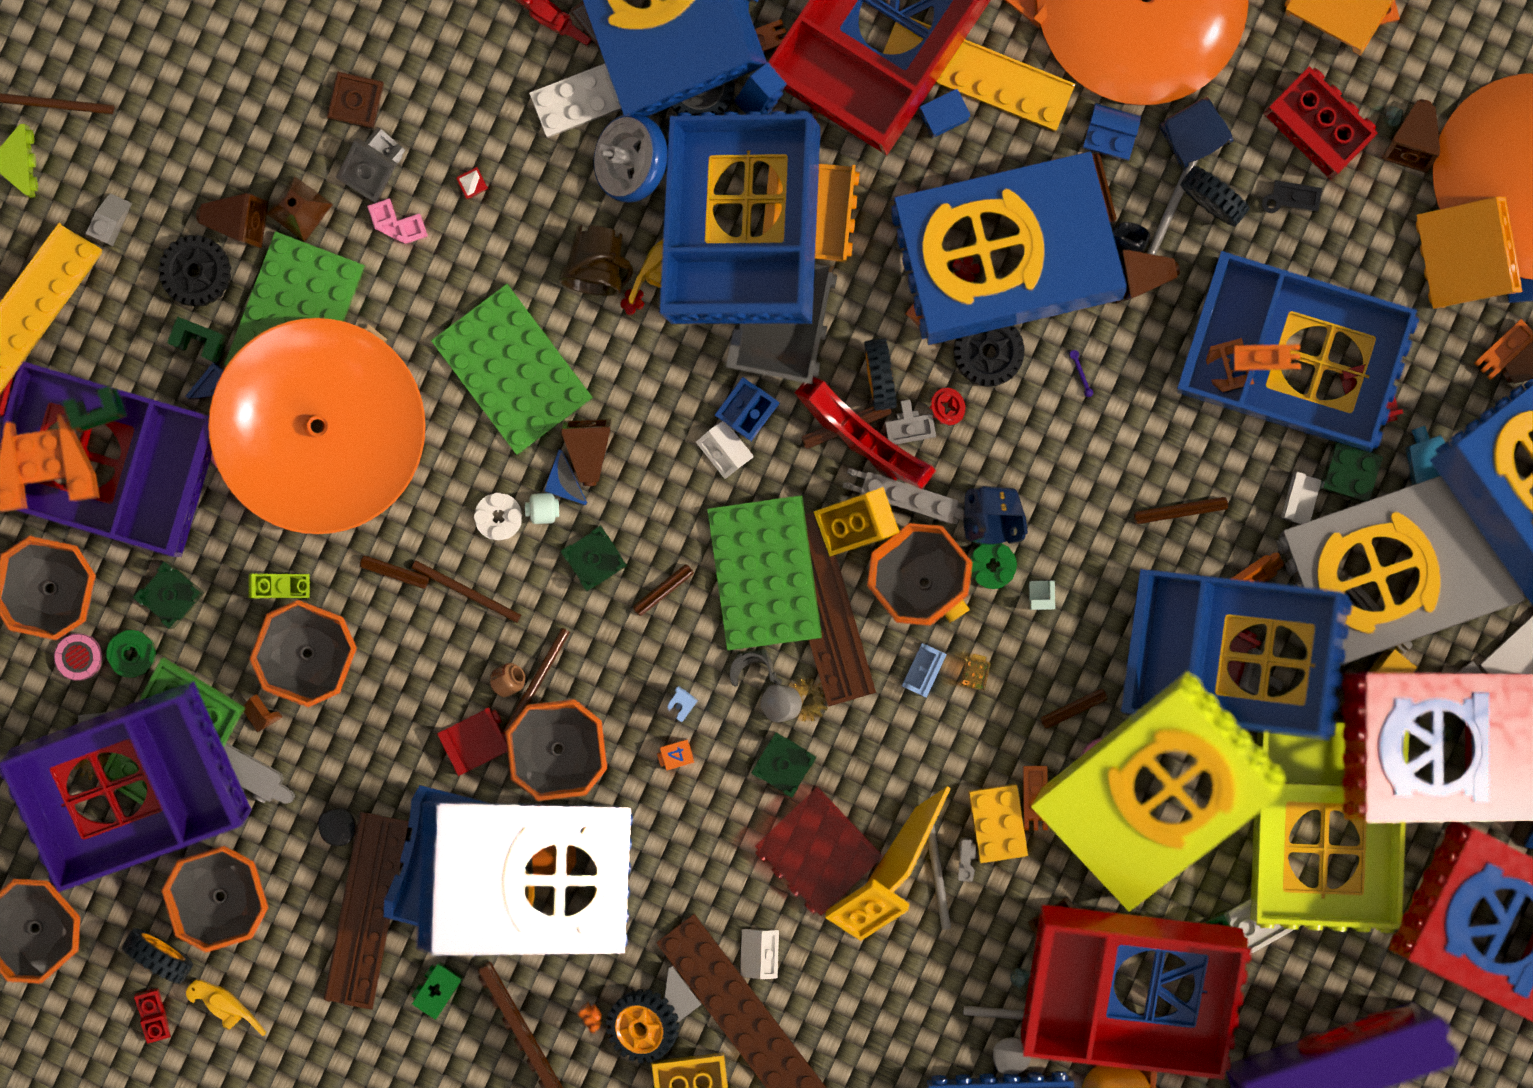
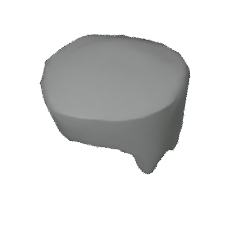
M771 685L762 696L761 708L772 722L779 723L794 719L801 711V697L798 691L792 687Z
M1004 1038L993 1049V1061L1000 1073L1018 1074L1024 1071L1030 1063L1031 1057L1023 1056L1021 1039Z

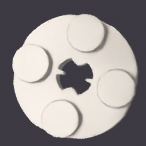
M494 493L485 496L478 503L474 519L482 535L489 539L500 541L509 539L518 532L522 523V511L519 503L513 497L507 494ZM497 510L499 513V510H502L504 512L502 517L505 520L502 523L499 521L495 523L493 521L494 511Z

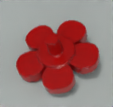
M971 256L963 257V262L956 259L953 262V267L958 270L953 275L961 280L964 277L966 282L971 283L975 279L972 273H978L980 267L976 263L972 264L973 258Z
M632 289L625 292L626 298L621 300L620 306L625 309L628 315H633L636 309L640 310L643 308L644 301L641 299L644 296V292L639 289L633 304L629 303Z

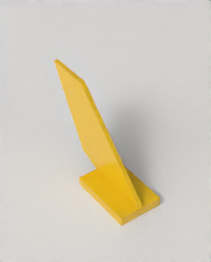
M945 787L915 807L866 885L827 909L826 919L862 941L908 911L909 903L893 892L910 876L948 796L950 787Z

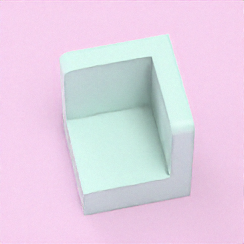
M1055 581L1029 582L1030 610L1055 609Z

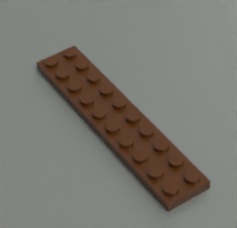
M695 913L656 942L766 1088H827Z

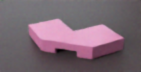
M390 198L367 206L376 230L404 244L428 237L420 213L397 220Z

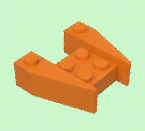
M57 415L59 429L17 435L15 423H5L0 450L1 512L28 508L24 484L64 478L67 479L69 499L71 501L99 498L96 473L75 431L71 429L67 416Z

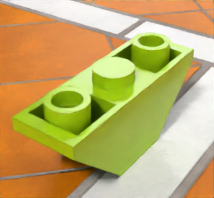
M24 123L19 124L0 147V174L26 196L35 198V191H38V180L33 175V168L36 167V157L31 150V144H34V133Z
M249 574V598H310V574Z

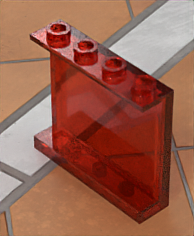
M818 786L755 844L757 848L755 851L756 855L764 863L768 860L774 866L771 869L772 872L780 880L784 877L790 883L788 886L789 890L796 897L801 895L807 901L804 904L805 907L813 915L817 912L820 916L883 857L876 847Z

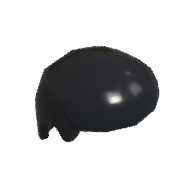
M1121 222L1119 227L1114 229L1113 237L1116 248L1119 251L1131 250L1142 252L1148 244L1150 233L1139 224Z

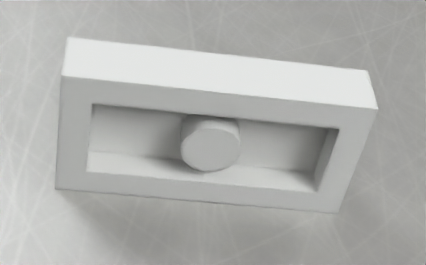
M723 421L696 441L697 445L724 479L728 478L753 458L752 453L733 429Z
M1294 472L1281 519L1299 524L1310 522L1321 480L1306 476L1304 473Z
M742 929L740 969L742 977L754 979L777 978L779 930Z

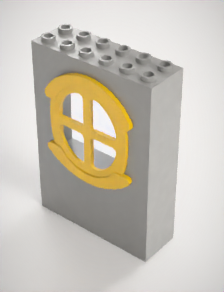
M1441 476L1284 530L1278 535L1279 540L1276 541L1279 552L1281 554L1284 553L1287 559L1285 568L1289 577L1293 576L1296 585L1293 586L1341 591L1344 593L1348 589L1371 581L1377 583L1385 604V610L1382 612H1369L1352 605L1351 614L1347 615L1346 625H1349V634L1347 640L1344 639L1343 649L1346 650L1344 664L1505 609L1525 600L1523 592ZM1374 537H1389L1399 540L1411 549L1413 556L1408 560L1388 567H1381L1371 541ZM1357 543L1362 544L1371 566L1370 573L1345 582L1339 581L1337 569L1343 555L1353 545ZM1411 567H1417L1420 578L1414 593L1403 604L1395 605L1385 580L1386 577Z

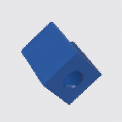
M958 89L919 108V113L932 139L967 122L970 117V113Z

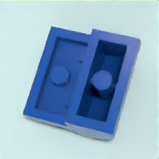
M1095 103L1083 148L1129 161L1141 116Z
M742 377L715 416L752 442L780 403Z

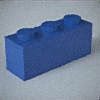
M767 62L749 77L734 102L746 115L752 111L760 112L762 115H769L773 111L772 108L784 95L782 90L786 86V82Z

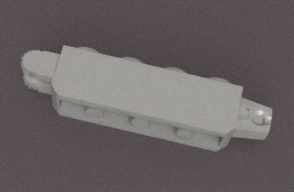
M848 468L847 474L865 480L862 488L855 486V484L844 482L843 488L860 493L861 495L883 487L891 506L948 524H957L959 519L963 520V504L959 503L958 500L870 472L863 473Z
M226 742L224 749L243 791L245 789L253 793L252 797L262 803H265L266 800L270 802L276 799L279 802L282 801V803L289 804L295 800L294 791L282 784L284 778L281 772Z

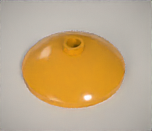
M1102 1065L1094 1067L1087 1074L1082 1084V1088H1151L1147 1078L1140 1070Z

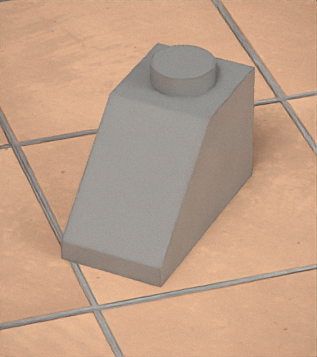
M110 193L95 212L86 234L113 246L132 203Z
M673 964L669 966L665 998L669 1000L667 1005H673L675 1008L673 1014L677 1013V1021L679 1022L702 1003Z

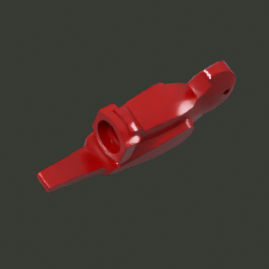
M515 0L529 11V16L544 27L562 36L568 35L586 46L592 40L573 25L570 15L563 12L551 1Z

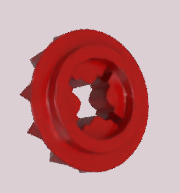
M942 388L936 391L934 396L930 398L932 402L929 409H932L933 418H937L940 424L951 426L963 419L966 409L965 402L956 390ZM948 402V407L951 410L945 413V407L942 404Z

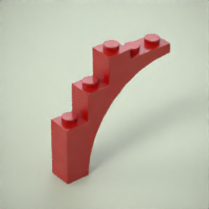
M813 377L811 384L803 382L795 391L796 396L822 427L837 433L852 451L867 457L881 475L895 481L900 479L922 489L936 472L932 465L904 451L867 424L824 381Z

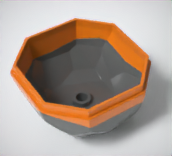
M909 523L899 533L893 535L871 553L867 586L896 623L931 626L968 596L972 561L943 526ZM923 580H929L927 586H921Z
M28 536L0 555V617L8 630L58 640L87 620L92 604L96 574L78 546ZM49 584L54 585V591L52 593H49L47 591V586Z
M296 600L266 614L249 659L264 691L310 707L340 693L357 647L342 616ZM306 649H310L312 651V656L310 658H307L304 655V651Z
M575 699L526 705L506 731L511 780L537 801L585 796L607 769L602 720ZM555 745H562L563 751L556 753L554 750Z
M226 846L177 860L161 890L175 937L205 953L252 939L268 910L255 862ZM218 892L224 893V900H219L217 898Z
M13 879L0 891V974L7 982L43 983L78 952L80 916L48 880ZM34 923L39 925L38 932L32 929Z

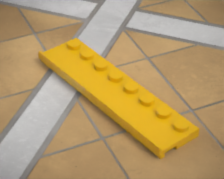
M911 18L912 20L916 21L920 25L930 30L931 25ZM895 22L883 54L893 55L907 52L920 44L923 38ZM966 39L935 83L950 90L958 89L960 94L1054 132L1058 129L1075 87V83Z
M58 223L0 302V393L102 254L101 248L62 226L61 223Z

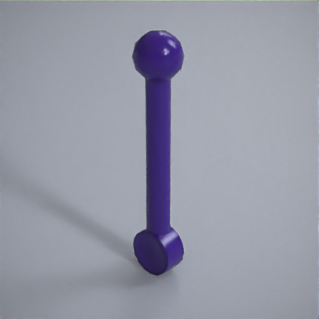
M1072 350L1069 356L1075 362L1085 389L1084 395L1091 397L1093 390L1089 388L1078 359L1079 352Z

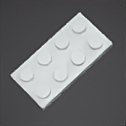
M606 64L530 92L547 138L621 110Z

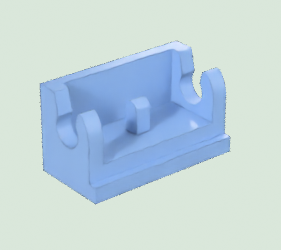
M922 643L902 686L927 698L947 654Z
M678 686L675 690L677 693L669 702L668 710H671L674 704L678 703L676 709L682 707V710L678 713L676 719L682 722L698 699Z

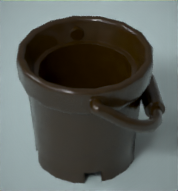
M579 225L576 227L567 266L562 269L559 278L560 284L571 290L592 295L614 296L621 293V288L633 275V267L629 260L621 257L623 234L620 233L618 237H615V230L595 225H589L588 231H582L583 225ZM620 267L627 269V274L622 280L619 277Z

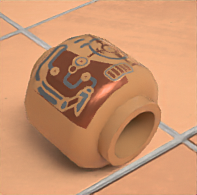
M506 663L495 668L490 675L491 688L501 697H509L519 692L525 684L524 671L514 663Z

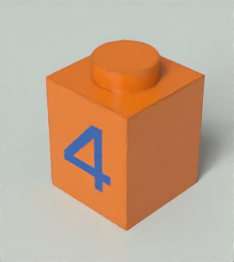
M688 739L661 746V752L657 753L660 766H665L666 771L695 762Z

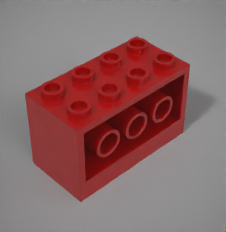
M1309 66L1274 101L1263 115L1331 180L1347 166L1378 132L1375 130L1376 126L1368 118L1363 119L1358 114L1359 109L1352 102H1346L1341 97L1342 93L1333 84L1330 86L1323 80L1325 76L1317 68L1312 69ZM1307 101L1309 106H1306L1303 102ZM1320 117H1323L1326 123H1323ZM1338 134L1342 135V140L1338 138Z

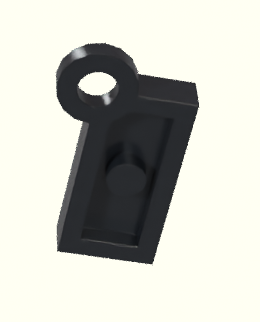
M1275 180L1272 194L1265 196L1261 205L1263 210L1269 214L1277 212L1280 206L1318 212L1322 188ZM1268 200L1275 201L1274 208H1269L1267 206Z

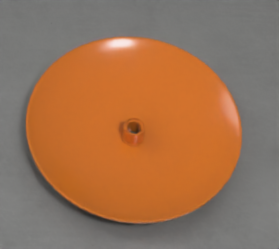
M1037 0L1038 12L1046 5L1048 14L1047 18L1040 25L1044 38L1063 69L1075 81L1093 93L1112 101L1131 105H1157L1172 102L1194 93L1209 83L1233 56L1241 40L1248 11V0H1149V2H1143L1142 0Z
M1533 73L1508 76L1483 86L1465 99L1452 113L1439 136L1440 154L1433 163V186L1439 209L1494 197H1506L1520 278L1533 280Z
M324 318L289 321L264 331L249 341L231 359L217 383L211 402L209 414L210 444L214 460L224 482L236 498L251 512L275 526L290 531L308 534L336 533L352 529L374 519L389 508L404 492L415 474L422 455L425 441V412L418 386L410 370L399 355L383 340L371 332L347 322ZM315 419L320 420L323 424V428L319 433H314L311 429V423Z

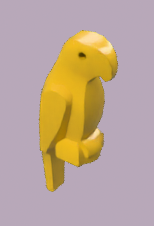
M664 238L650 249L634 283L629 303L633 304L645 280L649 284L661 288Z
M202 979L194 980L187 987V999L192 1003L195 1002V999H202L209 1011L222 1019V1026L227 1030H230L243 1017L262 1036L266 1034V1030L252 1013L230 991Z

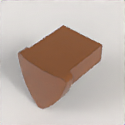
M257 694L249 698L243 705L245 707L243 712L257 732L282 718L279 711L270 713Z

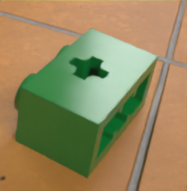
M441 962L436 966L433 964L430 966L425 974V977L428 978L424 986L419 984L411 996L415 999L412 1005L435 1020L463 979L462 975ZM438 984L440 985L439 991L441 993L437 992L434 995L431 993L433 989L430 985L435 986Z

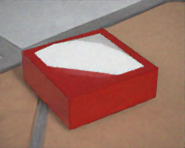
M478 167L456 177L467 200L488 190Z

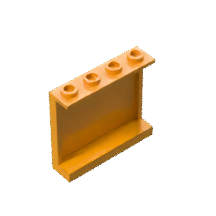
M1286 0L1284 6L1287 7L1286 15L1288 17L1291 14L1349 45L1352 47V52L1361 56L1394 0Z
M819 164L816 260L846 262L847 256H852L853 243L848 242L849 233H854L855 219L850 218L851 209L856 210L857 195H853V188L859 185L860 172L855 171L856 165L850 167ZM769 166L766 195L781 194L783 191L781 180L776 171ZM765 204L763 234L777 221L782 210L781 204Z
M1494 197L1416 215V230L1421 238L1420 253L1425 261L1424 276L1429 283L1430 291L1428 292V298L1433 309L1522 292L1506 197Z

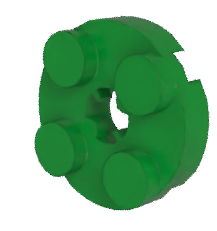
M1002 543L992 545L981 544L970 557L972 561L971 577L979 585L987 589L1004 587L1012 581L1017 570V561L1014 553L1008 546ZM991 558L996 559L995 562L998 561L1000 564L996 568V572H990V568H986V564L990 563Z
M125 630L117 634L109 642L106 655L108 662L118 675L134 678L146 674L153 666L156 658V649L153 640L145 633L137 630ZM134 647L136 649L135 652L138 654L137 657H133L132 661L127 659L129 656H125V651Z

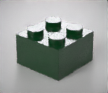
M1339 442L1333 443L1319 489L1362 503L1370 501L1383 456Z

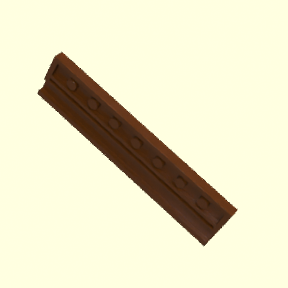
M814 512L805 514L822 638L809 639V643L829 707L874 694L876 690L836 555L829 556Z
M360 811L323 999L325 1001L370 1010L374 1007L391 920L384 917V899L395 875L399 876L400 859L407 838L408 820Z
M491 961L479 968L480 975L478 979L484 989L488 987L492 993L490 1000L496 1009L500 1008L503 1012L504 1017H502V1021L508 1030L512 1029L515 1033V1044L520 1051L524 1050L527 1054L528 1059H526V1062L532 1072L536 1071L538 1073L540 1087L563 1088Z

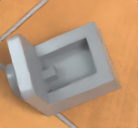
M379 127L365 142L396 163L402 159L405 152L402 146L396 143Z

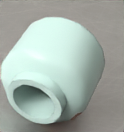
M552 493L532 494L529 502H525V517L530 516L533 524H551L555 521V517H559V500L555 499Z

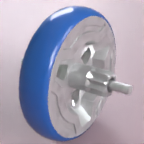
M634 114L630 117L622 115L615 118L605 127L595 147L594 172L599 186L609 197L620 202L631 203L640 201L649 196L663 178L667 165V144L660 127L653 120L640 114ZM641 142L640 150L638 151L636 146ZM634 169L633 178H631L630 170Z

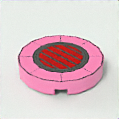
M71 634L64 637L57 644L54 651V663L57 670L64 677L70 680H86L93 677L99 671L103 652L99 643L93 637L85 634Z

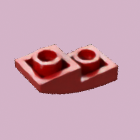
M154 988L136 993L134 999L141 1017L140 1023L147 1044L170 1038L168 1020L159 989Z

